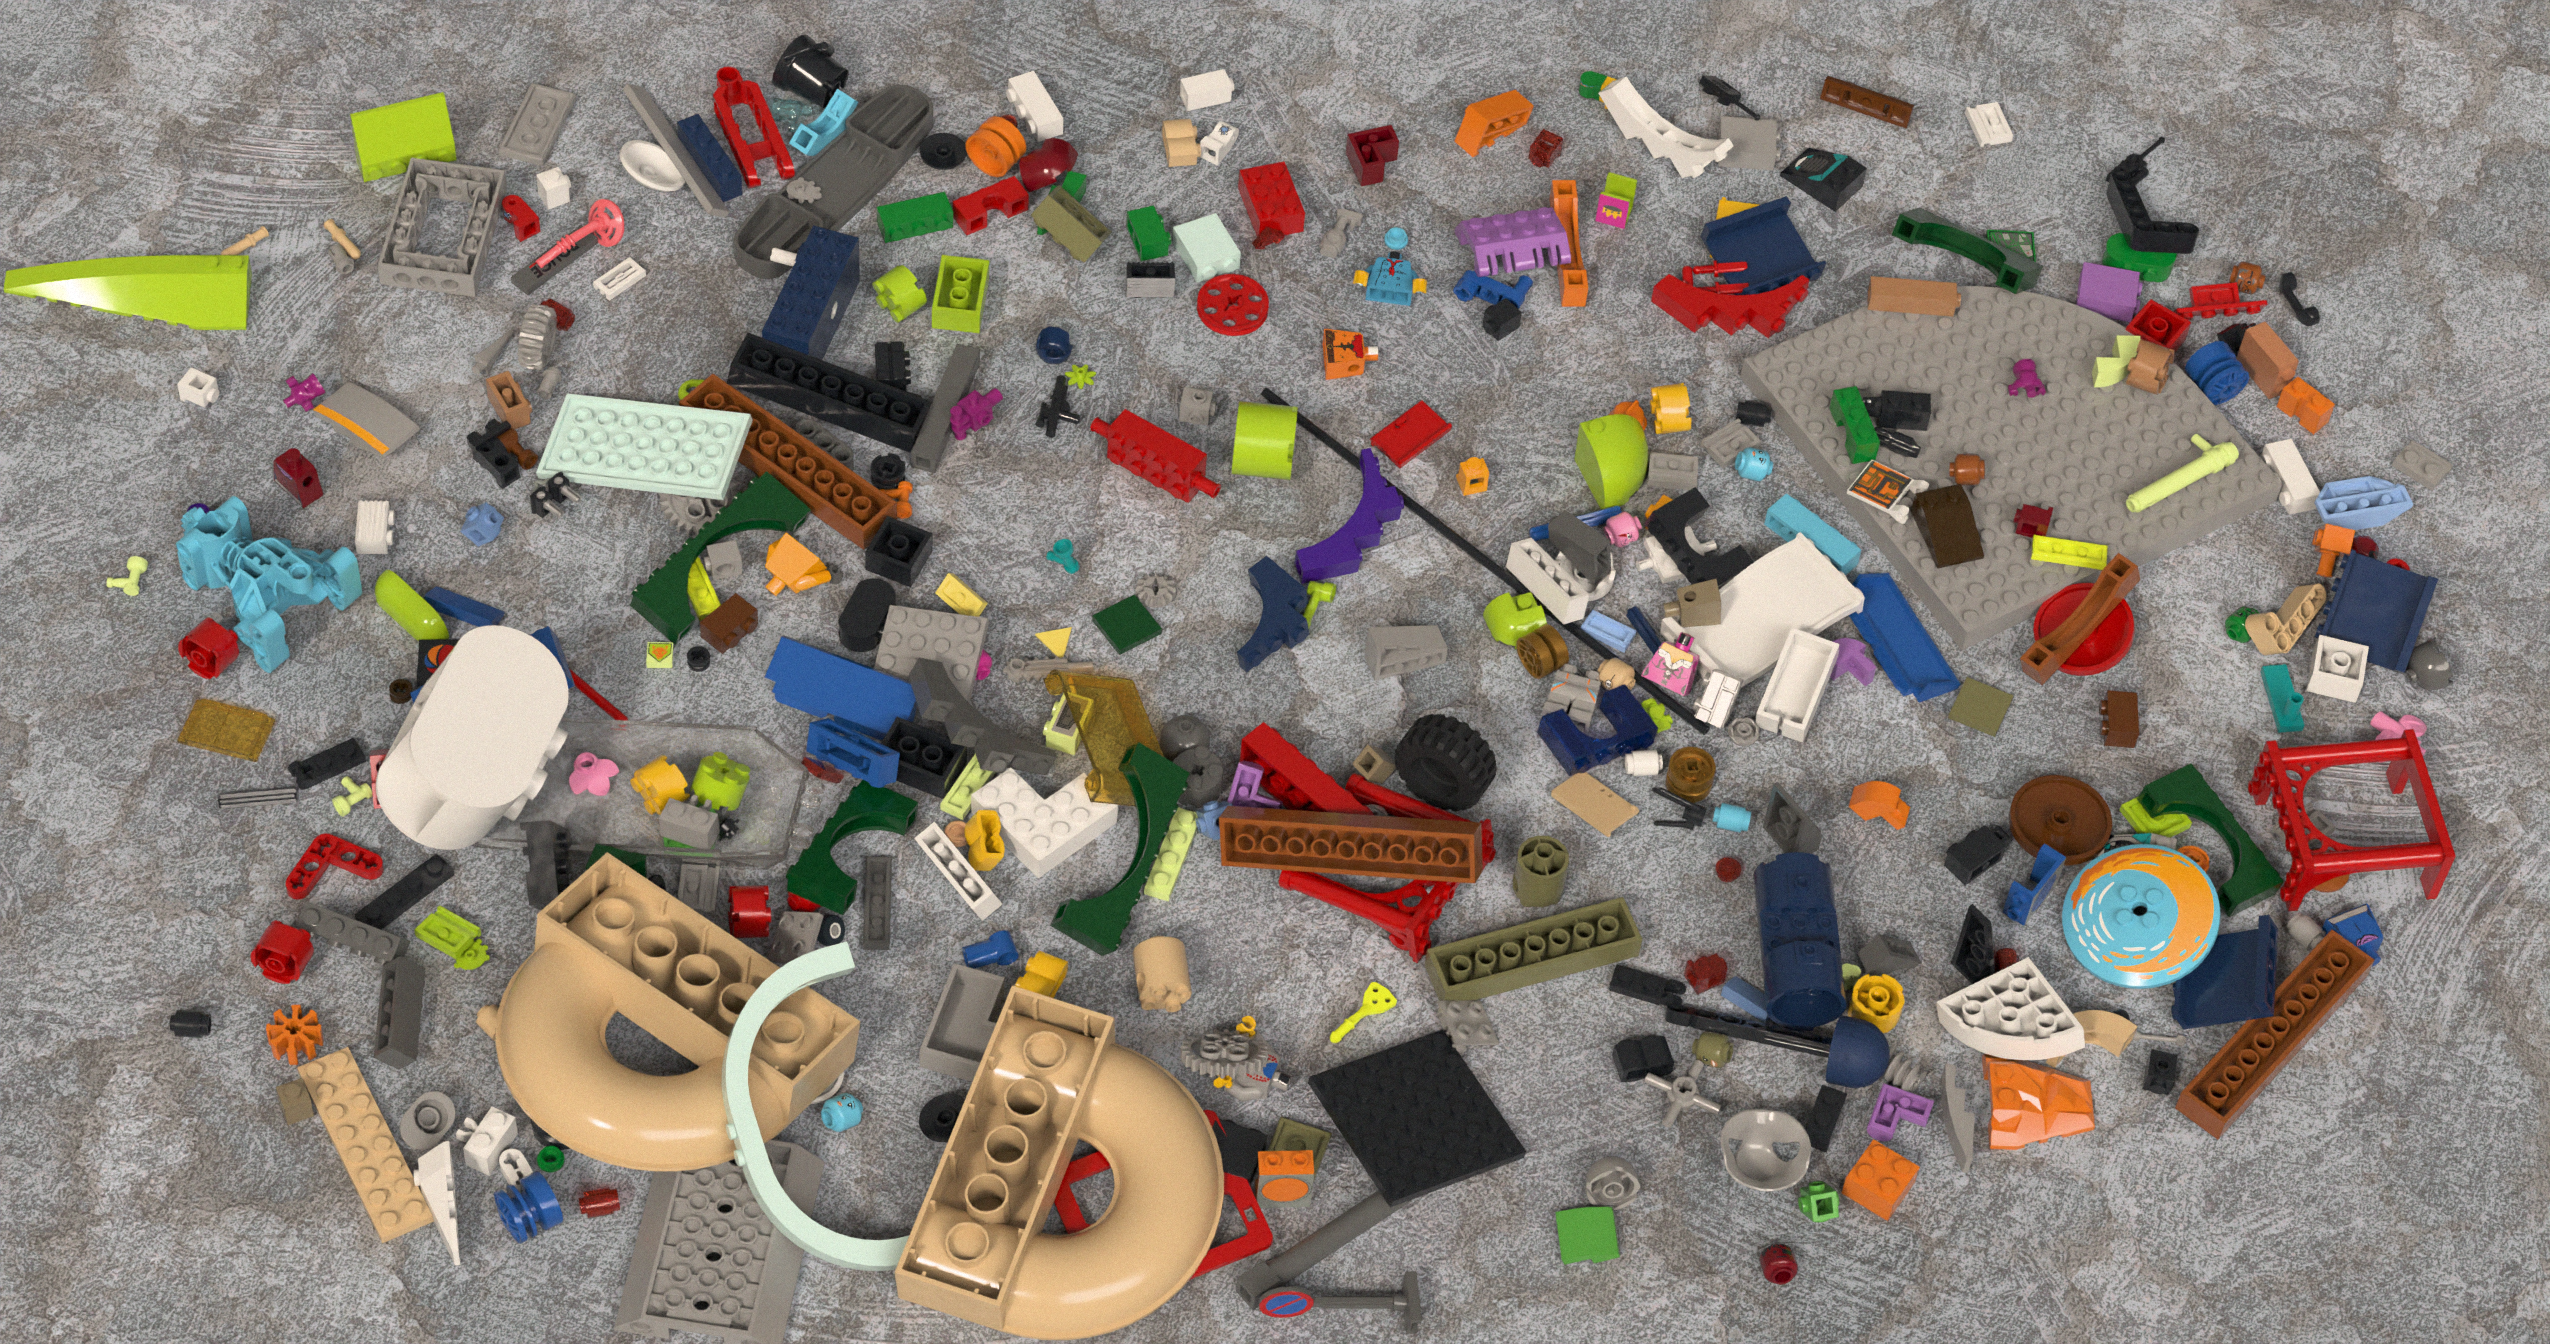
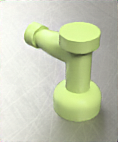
M138 556L128 558L129 578L114 579L108 577L107 587L124 588L123 591L127 595H138L140 574L147 570V560Z
M346 776L342 779L341 784L351 794L347 797L336 796L332 799V803L339 815L344 817L350 813V806L364 798L369 799L373 797L372 790L367 783L359 787L349 776Z

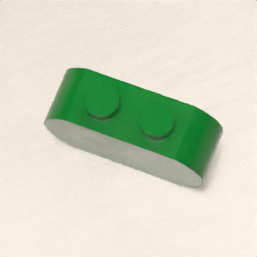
M2116 233L2107 241L2102 257V265L2140 272L2139 280L2160 283L2170 277L2177 253L2135 251L2127 245L2123 233Z

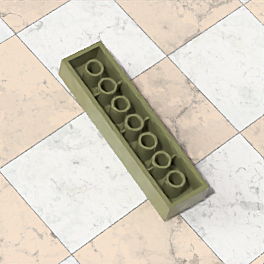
M1621 897L1427 949L1425 968L1439 1001L1478 1000L1637 957L1640 953L1642 937L1624 898Z

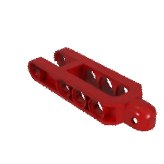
M734 67L720 68L717 72L718 88L713 94L714 112L748 189L761 186V179H758L754 161L772 157L782 180L793 178L795 171L791 157L758 83L743 80L740 72ZM741 103L749 105L764 141L747 145L740 135L739 125L735 123L732 117V109L729 106Z

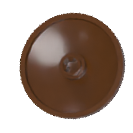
M2047 775L2027 782L2017 791L2009 809V826L2017 843L2035 858H2037L2040 848L2046 844L2066 857L2064 866L2082 864L2095 858L2107 845L2112 831V815L2104 798L2088 784L2068 776Z

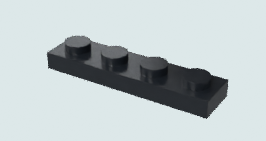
M436 853L354 914L355 920L382 930L454 876V869Z

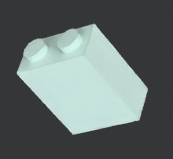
M1216 213L1173 227L1172 243L1196 282L1209 280L1215 276L1230 273L1240 268L1241 252Z

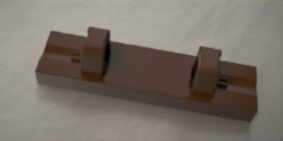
M1831 76L1826 77L1820 96L1821 100L1903 128L1908 127L1914 108L1913 104L1901 101L1899 98L1889 97L1857 86L1855 83L1846 82Z

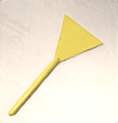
M1072 627L1036 633L1035 636L1058 658H1062L1066 651ZM1068 673V677H1066V683L1069 689L1070 695L1076 696L1070 675Z

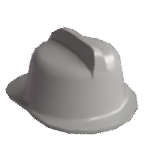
M431 1091L420 1096L406 1111L400 1121L399 1130L405 1143L417 1150L430 1149L437 1144L455 1120L456 1111L453 1102L441 1092Z

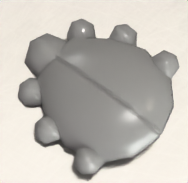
M799 177L798 180H794L787 185V197L789 200L794 198L799 203H803L806 200L809 203H813L814 200L822 198V194L819 193L821 188L814 187V181H804L803 177Z

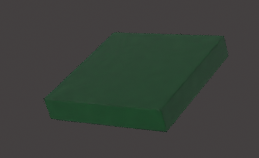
M1135 594L1092 615L1094 624L1119 655L1162 634V628Z

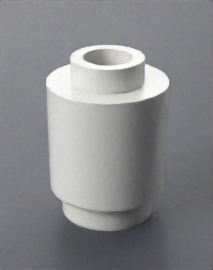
M1657 750L1631 751V754H1625L1626 774H1632L1633 776L1658 775V770L1663 769L1662 755H1658Z

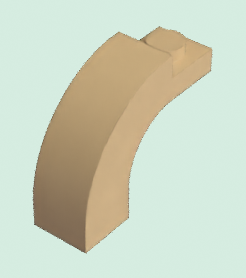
M2086 1010L2073 1014L2083 1027L2085 1043L2099 1045L2117 1057L2131 1043L2138 1027L2124 1017L2107 1011ZM2065 1055L2049 1058L2046 1063L2055 1069Z

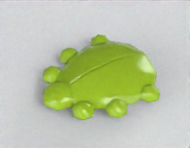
M481 939L473 940L474 943L456 959L454 967L465 970L479 968L485 961L490 959V956L486 955L488 946L480 945L482 943Z

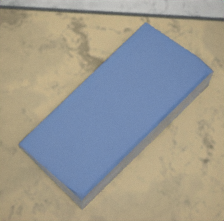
M1737 976L1733 977L1723 986L1721 996L1764 1023L1769 1019L1764 993Z

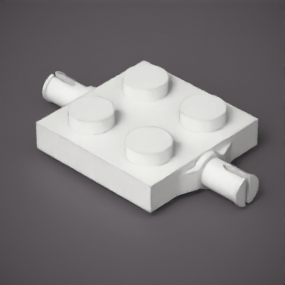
M1685 527L1686 540L1694 551L1704 556L1705 552L1717 549L1714 540L1700 543L1696 539L1691 527ZM1654 536L1645 538L1644 546L1648 552V558L1636 561L1638 571L1653 568L1658 573L1662 584L1686 578L1679 571L1671 557L1664 552Z

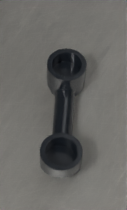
M2292 272L2282 274L2279 284L2280 294L2284 295L2296 313L2298 321L2305 326L2318 324L2320 316L2315 306L2303 308L2293 293V290L2297 288L2295 275Z

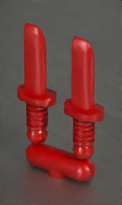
M1713 260V265H1696L1693 267V271L1690 266L1686 265L1682 268V282L1694 286L1693 273L1696 275L1713 273L1715 278L1719 277L1718 273L1743 271L1748 267L1747 262L1717 263V260ZM1718 281L1714 282L1715 287L1703 286L1702 288H1697L1718 294L1742 293L1743 288L1748 287L1749 283L1719 285Z

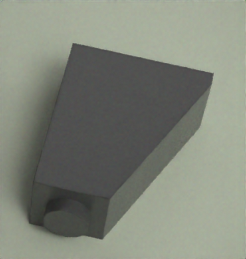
M1566 510L1550 520L1548 525L1549 540L1592 584L1596 585L1611 570L1610 540Z

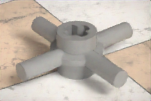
M1700 1060L1694 1061L1686 1077H1679L1672 1083L1648 1072L1644 1082L1667 1092V1097L1671 1104L1662 1121L1665 1127L1671 1128L1679 1112L1686 1111L1694 1105L1716 1115L1719 1114L1722 1105L1699 1095V1089L1695 1082L1704 1067V1063Z

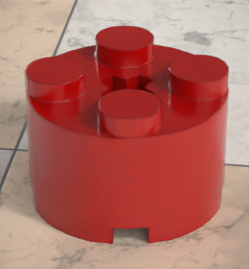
M207 617L179 642L178 650L182 659L186 656L190 663L187 666L194 673L205 679L217 678L238 658L239 648L236 643L238 636L234 631L226 630L212 618Z
M768 885L729 887L728 903H730V912H728L730 935L737 939L769 937L771 907L766 905V901L769 900Z
M277 920L272 921L251 952V962L255 968L259 965L264 970L262 975L274 982L290 984L291 980L294 979L296 982L314 953V948L310 941L311 935L304 929H296Z

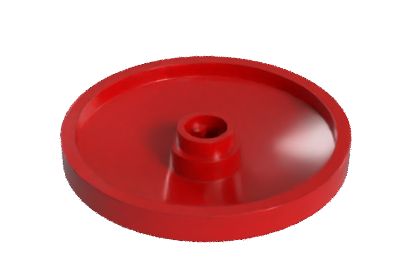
M2095 583L2069 585L2044 601L2034 620L2035 642L2058 628L2078 608ZM2124 598L2057 670L2076 676L2094 675L2112 668L2126 656L2134 640L2135 624L2132 611Z

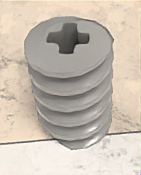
M1892 1045L1889 1047V1064L1883 1074L1885 1075V1080L1887 1082L1893 1081L1894 1087L1912 1093L1922 1083L1927 1071L1920 1075L1918 1072L1921 1065L1917 1064L1911 1068L1910 1065L1913 1059L1910 1057L1903 1062L1902 1059L1905 1053L1901 1051L1895 1055L1896 1046Z

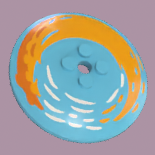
M2151 844L2119 847L2092 860L2078 873L2071 883L2065 896L2062 911L2064 935L2077 961L2097 978L2109 984L2132 989L2160 987L2175 982L2192 972L2210 953L2218 936L2221 919L2218 895L2206 872L2186 855L2164 846ZM2138 906L2147 908V912L2142 916L2135 915L2133 910Z

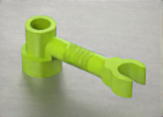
M1310 581L1307 595L1311 597L1302 615L1307 619L1308 628H1310L1311 620L1319 601L1333 602L1336 594V584Z

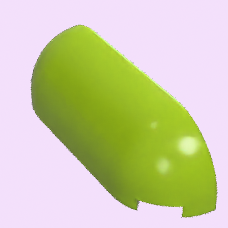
M387 569L380 574L375 584V597L378 605L418 641L450 639L444 621L428 602L393 571Z

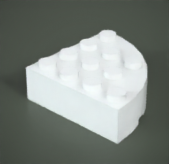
M2029 957L1936 1002L1939 1022L1946 1030L1965 1045L1985 1054L2004 1059L2041 1060L2067 1055L2085 1048L2082 1025Z

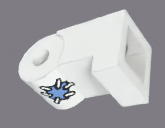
M1220 121L1213 132L1201 140L1200 158L1218 166L1235 143L1239 129ZM1209 150L1215 151L1216 156L1210 155L1208 153Z

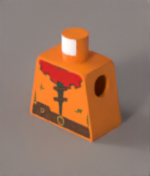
M1324 329L1322 346L1325 380L1362 375L1364 373L1365 361H1378V346L1364 347L1363 335L1361 333Z

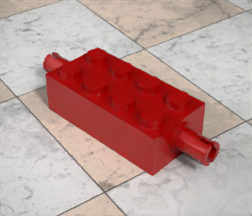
M1124 409L1112 424L1103 421L1099 417L1093 420L1090 431L1107 439V458L1114 464L1128 469L1134 475L1146 479L1155 487L1162 488L1171 493L1175 498L1187 503L1199 491L1211 496L1213 499L1219 494L1221 485L1205 477L1207 454L1127 409Z

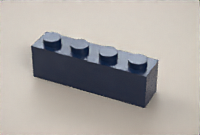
M696 114L678 121L679 139L721 200L726 202L741 196V174L700 115Z

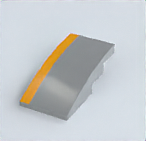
M347 382L313 409L316 418L331 423L334 431L349 437L354 446L382 458L388 456L420 430L416 423L392 405L351 382Z

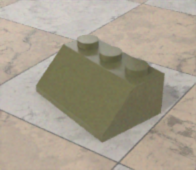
M1060 185L1031 214L1038 227L1049 231L1055 242L1066 246L1073 258L1084 263L1112 233L1109 228Z

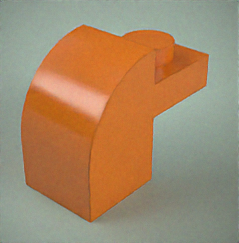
M1869 781L1855 786L1849 803V807L1865 821L1881 816L1897 830L1905 827L1910 806L1899 798L1901 790L1890 783L1882 781Z

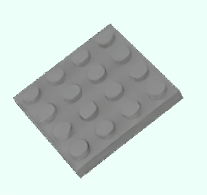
M890 605L874 669L910 681L908 675L919 657L942 662L948 677L970 704L989 625L988 618Z

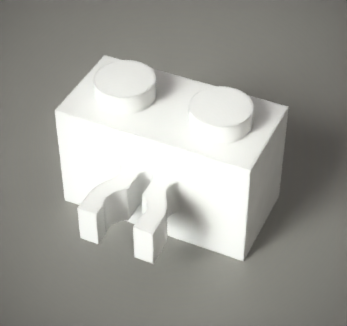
M494 1107L490 1108L479 1126L474 1120L468 1117L465 1119V1127L471 1129L472 1132H463L460 1129L456 1132L457 1139L467 1142L463 1148L465 1164L488 1176L491 1175L499 1163L502 1152L509 1148L518 1134L516 1117Z

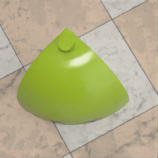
M1607 415L1579 424L1574 460L1600 509L1616 505L1621 507L1640 489L1645 479L1648 465L1647 440L1640 422L1629 415Z

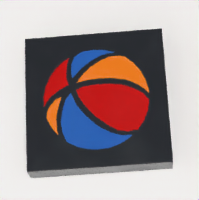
M460 639L419 640L417 686H423Z

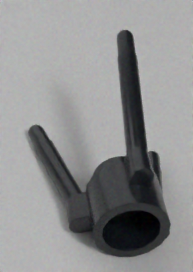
M1656 787L1652 788L1654 793L1685 807L1682 818L1686 819V822L1654 821V825L1680 827L1693 830L1694 825L1701 827L1707 807L1692 803L1662 787L1659 789Z

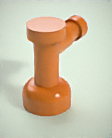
M900 482L898 489H880L890 498L899 499L897 501V518L906 519L912 515V505L908 502L909 494L913 490V485L910 482Z

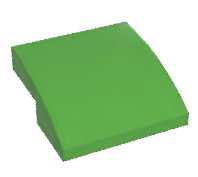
M1584 1207L1555 1212L1561 1258L1564 1265L1591 1259L1593 1263L1620 1258L1612 1207Z

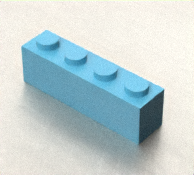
M1786 493L1767 509L1764 525L1785 541L1790 542L1794 540L1796 534L1801 532L1806 538L1813 541L1815 547L1822 555H1826L1830 559L1832 565L1838 571H1842L1845 575L1858 565L1861 549L1854 542L1841 535L1837 529L1821 520L1817 514L1809 511L1797 499L1792 498Z

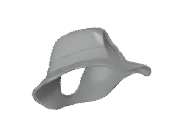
M1746 1109L1731 1117L1722 1129L1720 1141L1725 1167L1730 1176L1738 1183L1759 1191H1777L1795 1185L1804 1177L1809 1166L1811 1143L1804 1127L1791 1115L1780 1111ZM1729 1139L1742 1140V1144L1735 1156L1729 1147ZM1774 1142H1798L1800 1149L1794 1159L1786 1162L1777 1156L1772 1144Z

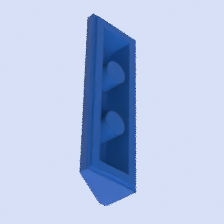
M437 586L423 597L437 612L477 627L497 626L505 614L502 610Z

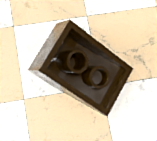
M1961 484L1915 493L1910 512L1938 569L1984 559V552L1972 507Z

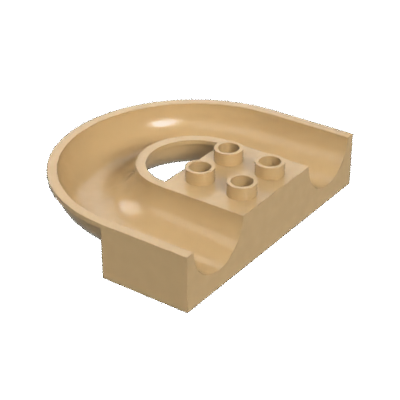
M607 852L537 914L535 950L521 964L511 978L503 993L497 1013L495 1047L504 1081L523 1111L540 1128L554 1139L590 1158L611 1165L646 1171L694 1170L735 1159L734 1150L737 1149L734 1140H730L726 1132L728 1120L721 1086L724 1051L729 1034L745 1004L759 986L780 967ZM808 986L784 999L769 1013L757 1032L750 1052L748 1065L749 1095L764 1144L784 1130L854 1062L861 1021ZM618 1011L692 1061L699 1068L680 1075L656 1076L640 1073L625 1067L613 1058L606 1044L605 1032L610 1019Z
M1012 985L896 1267L895 1279L898 1298L1001 1332L1040 1340L1090 1338L1121 1329L1150 1315L1178 1293L1196 1272L1215 1238L1221 1218L1224 1199L1222 1158L1214 1131L1199 1103L1187 1088L1169 1071L1148 1057L1115 1043L1114 1017ZM1078 1139L1083 1140L1099 1150L1112 1169L1114 1193L1111 1203L1101 1218L1084 1230L1066 1235L1042 1233Z

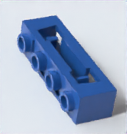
M829 718L810 722L806 751L815 755L818 760L827 761L833 764L836 769L845 770L851 773L854 778L869 782L873 787L881 788L886 784L896 782L899 752Z

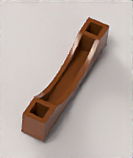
M2118 553L2101 571L2097 581L2078 608L2058 628L2037 640L2020 658L2023 672L2040 685H2043L2140 581L2138 566Z

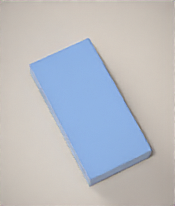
M1593 609L1581 626V629L1594 639L1625 653L1637 632Z

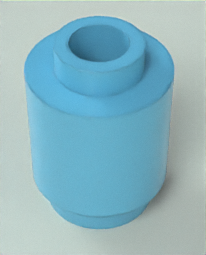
M1722 803L1721 808L1715 807L1712 822H1717L1716 828L1739 833L1741 831L1747 832L1751 811H1746L1745 807Z

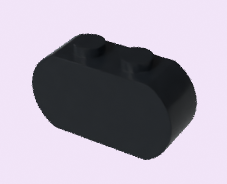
M871 578L858 583L838 619L839 640L847 649L854 652H868L875 649L882 638L890 605L896 606L895 590L888 582Z

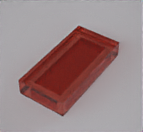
M804 757L800 763L801 767L822 780L840 784L844 775L825 762Z

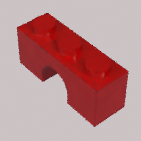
M1012 176L954 200L953 218L967 236L987 227L988 210H1000L1007 218L1027 211L1029 194L1018 179Z

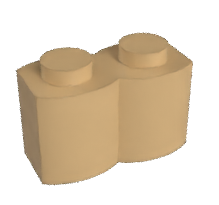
M1191 119L1163 121L1162 138L1168 166L1197 165V157H1201L1200 143L1195 141L1197 140V127L1192 126Z

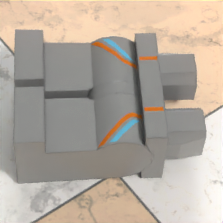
M1564 664L1561 671L1557 670L1548 699L1543 708L1541 723L1563 729L1571 705L1566 730L1588 736L1601 686L1599 672L1589 670L1586 672L1585 677L1576 675L1577 668L1575 666ZM1549 714L1560 716L1561 718L1552 719ZM1573 720L1586 724L1584 726H1578L1574 724Z

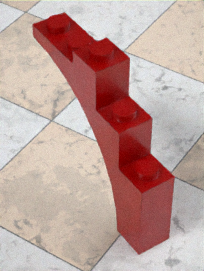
M1668 274L1654 286L1651 302L1694 333L1701 327H1706L1712 321L1731 336L1738 330H1743L1749 324L1769 339L1773 334L1783 330L1786 325L1785 317L1792 310L1793 306L1797 302L1805 300L1809 293L1807 290L1809 279L1801 275L1791 283L1772 291L1751 295H1728L1701 290Z

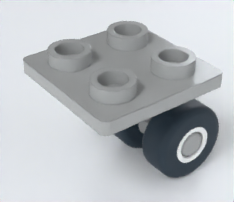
M782 912L768 960L772 963H788L804 954L812 952L817 939L824 946L841 943L845 935L843 920L838 915Z

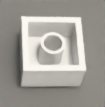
M2319 635L2312 653L2306 691L2356 703L2363 686L2369 646Z

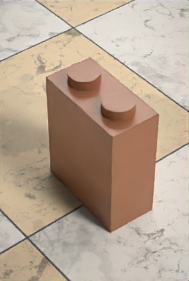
M2266 321L2246 329L2236 358L2242 363L2251 379L2268 399L2281 395L2282 389L2293 380L2299 360Z

